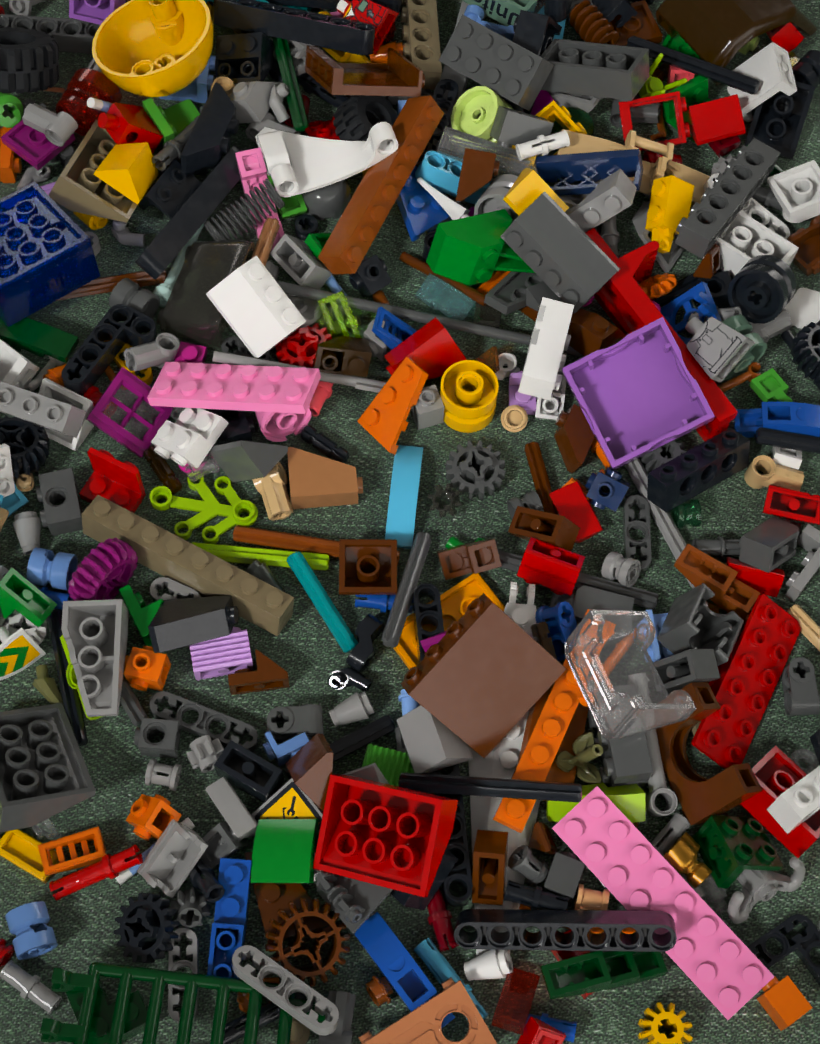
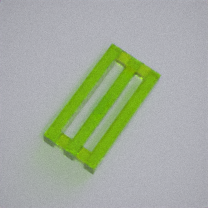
M343 290L317 301L333 339L339 337L327 309L326 303L328 302L332 306L343 336L350 337L336 303L338 298L354 336L362 338Z

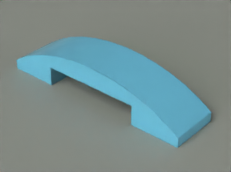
M398 445L393 463L385 540H397V548L411 549L414 538L423 447Z

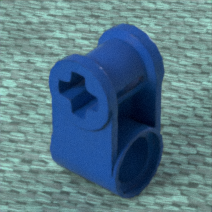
M566 601L559 602L554 607L540 606L536 611V623H547L550 632L547 633L548 638L551 637L557 660L562 661L565 659L578 630L574 610Z

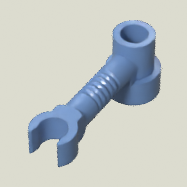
M468 5L466 7L465 16L501 36H505L511 41L513 40L515 33L514 25L504 26L483 21L485 12L481 7L477 5Z

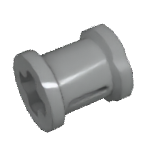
M151 758L145 773V785L157 784L167 786L171 791H176L181 776V764L176 763L174 766L157 763L156 759ZM158 773L167 774L169 776L166 777L158 775Z

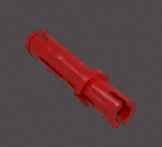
M132 845L130 848L117 854L104 855L99 862L51 881L49 883L50 891L59 889L56 891L57 893L52 895L53 898L58 901L108 877L114 879L119 876V872L142 864V854L136 855V852H139L140 849L137 845Z

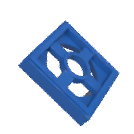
M704 282L697 284L661 308L662 315L686 346L692 338H685L679 333L685 330L689 316L692 313L697 312L699 319L703 323L706 316L708 318L712 316L722 322L709 287ZM692 299H694L698 303H701V305L697 307L698 309H694L693 304L691 302ZM683 306L686 312L683 321L675 324L676 313Z

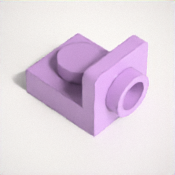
M523 371L510 373L508 406L518 405L526 411L527 415H535L536 397L518 392Z

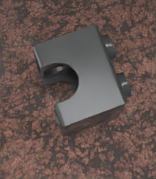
M702 583L674 599L657 639L674 655L689 649H714L717 666H720L728 661L744 620L734 611L727 614H717L708 608L707 600L715 596V593Z

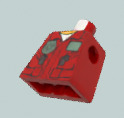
M340 0L337 5V11L344 15V19L375 26L373 54L376 55L399 13L371 0H352V2Z

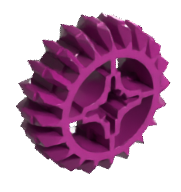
M116 537L113 539L109 538L104 543H99L95 549H91L87 556H84L81 564L77 565V570L72 573L73 578L69 581L70 587L68 589L70 597L74 601L114 599L120 593L119 589L125 587L129 579L134 575L133 571L137 568L136 563L138 561L137 553L128 543Z

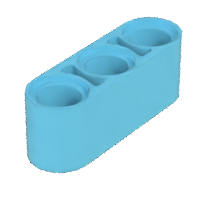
M428 151L419 164L415 176L417 179L419 177L423 178L435 189L456 197L462 162L436 151ZM490 183L464 201L476 204Z

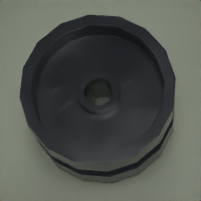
M772 255L756 256L750 259L730 281L727 291L729 304L731 307H739L742 315L751 323L763 324L770 322L782 312L794 297L797 287L796 278L790 266L782 259Z

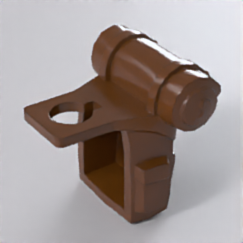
M818 215L810 222L808 228H800L786 239L799 247L792 262L806 276L815 275L820 272V215Z

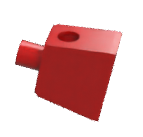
M115 102L107 113L102 112L98 117V126L106 129L118 145L148 142L153 154L163 138L160 130L141 106Z

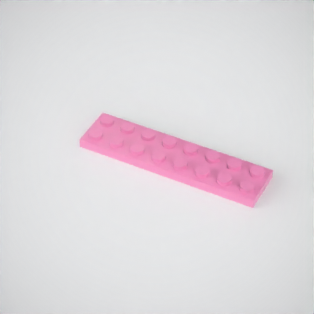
M598 786L552 827L557 835L627 911H663L672 916L675 922L677 939L674 947L665 952L727 1020L775 977ZM658 928L654 932L656 934L662 935L667 933L669 930L665 928Z

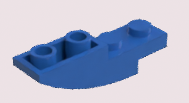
M761 402V408L737 410V415L734 419L735 431L746 438L754 437L757 428L820 437V405L798 402Z
M220 858L218 882L225 891L223 897L215 904L207 975L240 979L233 971L232 957L236 949L245 945L251 893L252 860Z
M378 912L370 916L354 933L410 1012L438 994L435 987ZM452 1013L443 1019L441 1029L455 1018Z

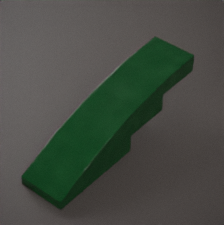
M0 311V339L18 352L24 349L42 358L46 354L67 363L79 343V339L75 335L26 317Z
M595 951L540 967L550 999L581 995L665 976L668 972L661 952L607 951L604 953L602 951Z

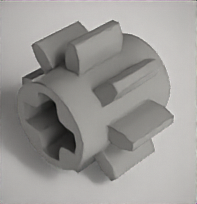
M204 735L192 741L189 745L192 751L186 754L193 770L199 767L202 773L215 770L214 764L224 751L219 738L212 741L210 735Z

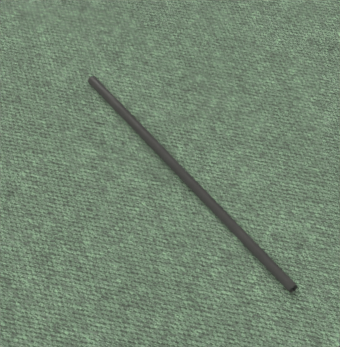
M276 281L285 294L377 313L379 307H383L398 318L426 324L436 317L445 328L528 346L532 336ZM568 346L567 351L563 350V353L584 357L570 346Z

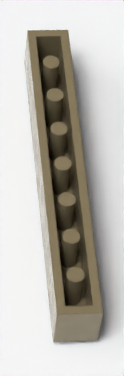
M97 495L82 513L83 534L100 543L115 537L123 540L137 553L138 563L166 578L196 590L202 597L231 595L233 606H237L240 617L277 637L292 617L293 596L100 495Z

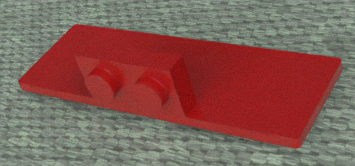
M765 594L758 596L737 643L734 644L728 661L718 666L720 678L708 682L721 708L701 720L691 742L695 748L724 769L732 765L742 764L801 631L799 621Z

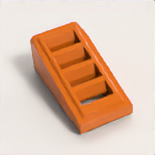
M99 826L38 845L45 876L89 866L101 861L102 857L107 855ZM88 841H94L96 852L90 853ZM81 843L84 856L78 857L75 844ZM68 846L71 860H65L62 847ZM56 849L59 864L53 865L50 850Z

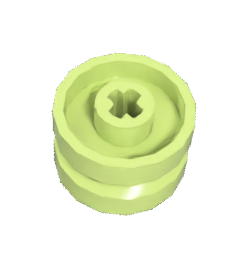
M476 86L467 90L458 98L451 114V127L456 135L467 141L475 149L492 152L501 148V146L497 145V140L490 136L499 106L513 108L488 87Z

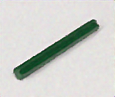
M273 37L272 40L282 81L289 88V94L286 97L293 126L296 131L304 132L309 127L289 43L286 39Z

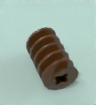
M590 0L580 2L571 10L568 17L569 24L574 27L575 31L585 42L616 45L620 38V34L614 31V27L609 24L608 19L603 18V13L598 11L597 6L591 5Z

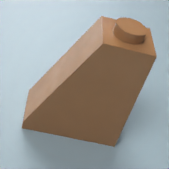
M288 447L287 457L292 509L358 504V494L363 493L362 477H357L355 466L294 447Z

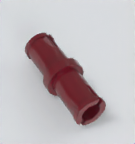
M440 887L435 893L434 899L432 898L427 905L429 913L427 920L429 925H433L440 952L449 950L446 937L452 949L459 945L455 941L454 929L450 920L453 916L451 910L446 908Z

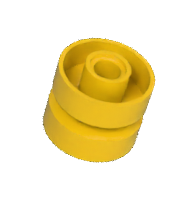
M463 360L452 364L444 372L441 379L440 397L445 406L443 421L450 428L463 433H472L484 429L492 421L495 415L499 384L497 376L490 367L479 361Z

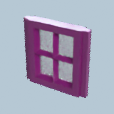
M122 367L86 420L141 458L143 452L151 445V441L157 434L158 429L169 418L175 407L150 406L147 397L152 388Z

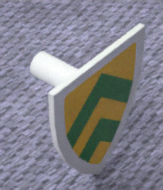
M0 627V641L2 642L0 645V680L23 671L46 654L22 627L12 635L6 627Z

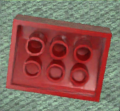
M330 774L313 869L424 898L428 897L453 832L458 800L350 775Z

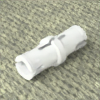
M563 130L545 137L542 134L537 136L535 140L516 144L515 149L518 159L522 161L539 154L545 156L548 155L549 151L568 147L570 140L567 131Z

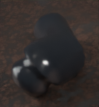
M351 667L334 671L328 677V685L336 690L355 686L359 690L367 692L373 683V680Z

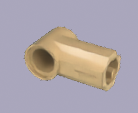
M760 455L753 459L744 474V479L754 489H761L772 485L800 491L804 480V472L775 464L771 457ZM756 470L762 471L764 475L758 473Z
M278 462L265 477L252 479L255 488L262 495L268 518L272 521L283 520L290 517L293 513L286 489L288 477L284 467Z

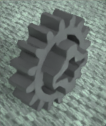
M480 440L477 446H473L471 441H467L466 448L459 444L457 445L456 452L451 451L449 453V460L446 461L445 467L447 470L446 479L451 480V489L459 487L458 495L461 496L464 492H467L469 499H472L474 494H478L479 498L483 499L484 492L487 491L492 496L494 494V487H501V479H504L506 472L503 470L505 460H499L500 451L492 452L493 445L489 444L484 448Z

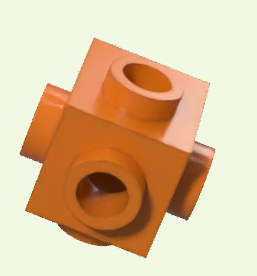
M132 647L130 656L126 655L123 674L134 689L147 691V688L163 691L171 663L167 654L154 653L153 647Z
M141 794L140 798L133 803L130 814L125 821L135 827L133 830L134 834L149 841L150 838L159 839L170 821L174 819L178 822L182 815L170 806L171 802L163 796L155 794L154 797Z

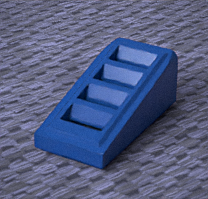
M383 307L378 308L372 331L391 350L417 331Z

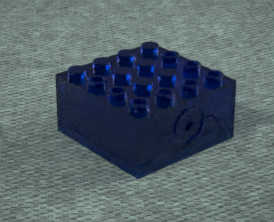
M35 181L0 199V318L9 327L100 277L89 236Z

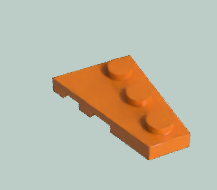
M407 356L357 421L388 452L394 455L399 447L396 443L401 431L405 432L409 423L406 419L411 407L417 404L429 375Z

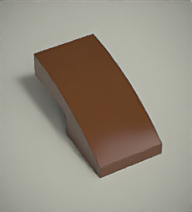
M494 538L437 551L445 580L469 573L477 574L502 566Z

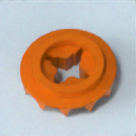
M664 273L642 280L639 286L649 299H654L671 292L678 282L674 274Z

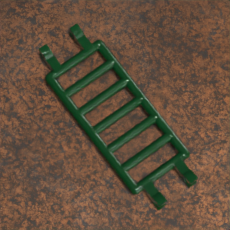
M93 962L89 966L88 974L72 973L66 969L54 968L51 983H53L52 991L67 992L70 990L84 992L78 1024L61 1023L54 1019L43 1018L40 1034H42L41 1042L53 1043L64 1041L74 1044H87L100 976L120 978L108 1044H122L133 980L153 982L142 1044H156L165 984L185 986L176 1044H190L198 988L217 990L210 1044H223L230 991L250 994L243 1044H257L263 995L243 980L237 978ZM263 982L268 987L279 985V983ZM295 993L289 997V1002L294 1006H302L307 1001L295 999ZM315 1002L311 1007L313 1011H315ZM280 1009L277 1044H290L293 1017L283 1009ZM318 1014V1022H323L325 1015Z

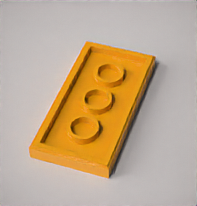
M473 573L440 595L444 631L453 622L458 621L467 612L468 605L483 593L504 612L505 606L479 573ZM414 613L407 616L399 643L394 647V650L409 670L419 664ZM427 623L422 626L427 632L436 630L433 624Z

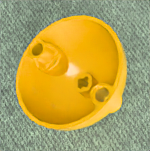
M130 0L118 7L101 23L92 42L93 58L104 75L127 92L144 97H161L176 93L191 84L203 72L209 61L213 49L214 31L210 10L204 0Z

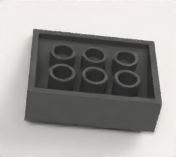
M62 703L0 712V832L31 827L95 795V787Z

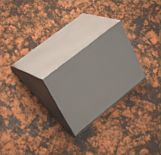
M421 705L396 720L414 773L428 774L474 758L470 746Z

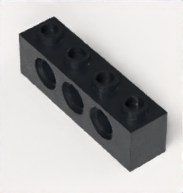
M729 428L648 473L647 499L667 513L748 467L750 440L734 429Z

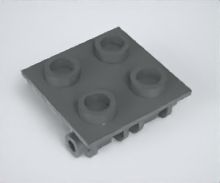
M325 871L319 872L315 877L317 881L316 886L318 887L316 891L327 903L331 904V908L335 913L340 914L339 918L353 934L393 890L348 877L326 873Z

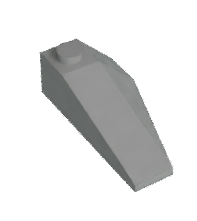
M122 599L63 601L61 630L67 644L70 661L75 671L78 688L88 717L118 716L129 623V610Z

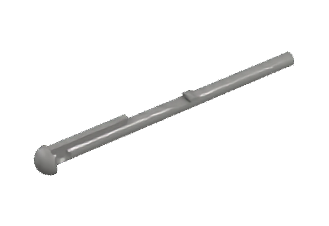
M214 351L212 359L213 362L230 365L302 367L220 351ZM320 372V381L351 386L365 391L379 393L386 384V382Z

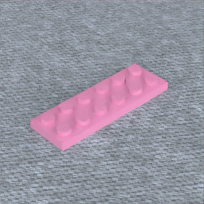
M165 362L147 399L150 406L306 414L321 375L319 368Z

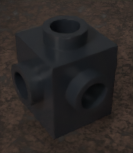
M376 254L371 257L365 255L356 273L349 274L351 285L354 289L359 290L363 298L374 294L392 282L387 273L388 269L385 262L378 258Z

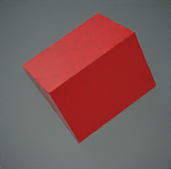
M738 94L687 107V112H683L684 123L689 122L690 134L697 146L746 133Z

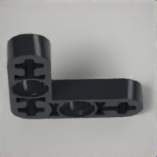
M795 914L747 946L755 955L760 953L763 957L760 961L768 969L795 951L820 986V965L813 963L809 954L812 948L820 949V932L807 916ZM794 924H802L805 929L802 931V935L797 934L790 940H787V937L784 936L794 928ZM774 938L780 942L782 951L779 955H772L767 951L765 945L767 939Z

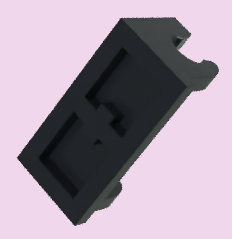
M592 0L593 5L597 6L598 11L603 13V18L608 19L609 22L614 20L617 15H621L620 20L615 23L617 28L622 27L632 16L635 17L638 14L628 0Z

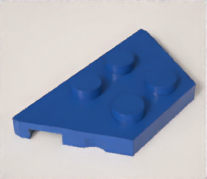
M417 166L414 167L396 199L411 241L418 240L420 235L425 232L430 233L434 231L438 223L451 220L440 204L417 182L415 176Z

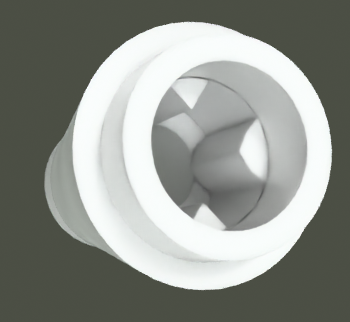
M491 949L470 961L464 962V971L468 981L506 978L507 974L513 973V964L508 950Z

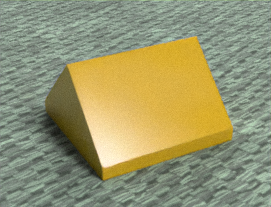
M145 142L116 144L93 175L138 205L159 176V173L155 167L156 164L152 163L153 155L149 144Z
M525 168L503 198L518 216L543 192H546L564 212L569 209L547 183L530 168Z

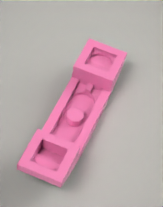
M260 147L235 153L244 194L246 193L250 197L249 190L256 194L254 187L261 191L259 183L264 185L263 180L268 179ZM267 194L268 198L270 199L271 203L273 204V206H274L275 209H276L275 203L273 202V200H272V199L269 197V195ZM262 197L263 201L265 202L266 206L272 214V216H269V214L265 211L262 205L258 202L267 218H276L279 221L277 212L274 213V211ZM254 206L258 215L262 219V223H260L258 219L254 216V214L250 211V213L252 214V216L258 224L257 226L253 224L256 232L257 239H259L266 219L263 218V216ZM281 221L278 223L280 227L271 251L284 235Z

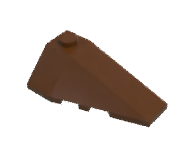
M528 306L519 309V311L536 321L538 311ZM579 309L576 313H572L567 333L571 335L569 346L584 357L597 350L608 348L626 336L619 328L600 315L584 309Z

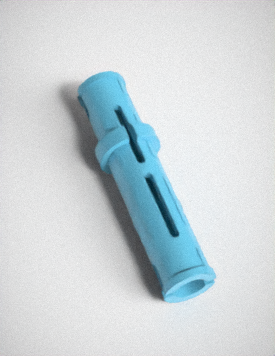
M430 937L415 947V953L423 960L440 985L450 977H452L454 982L461 980ZM461 980L463 986L465 987L470 998L472 999L473 1003L475 1004L477 1010L479 1011L480 1015L484 1020L489 1015L488 1012H486L482 1005H480V1003L477 1001L476 997L472 994L471 991L473 989L471 988V986L469 984L466 985Z

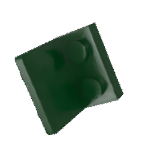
M711 815L692 837L700 845L698 851L705 864L712 870L710 874L718 888L728 889L745 869L780 871L783 867L776 849L765 834L762 824L756 818Z

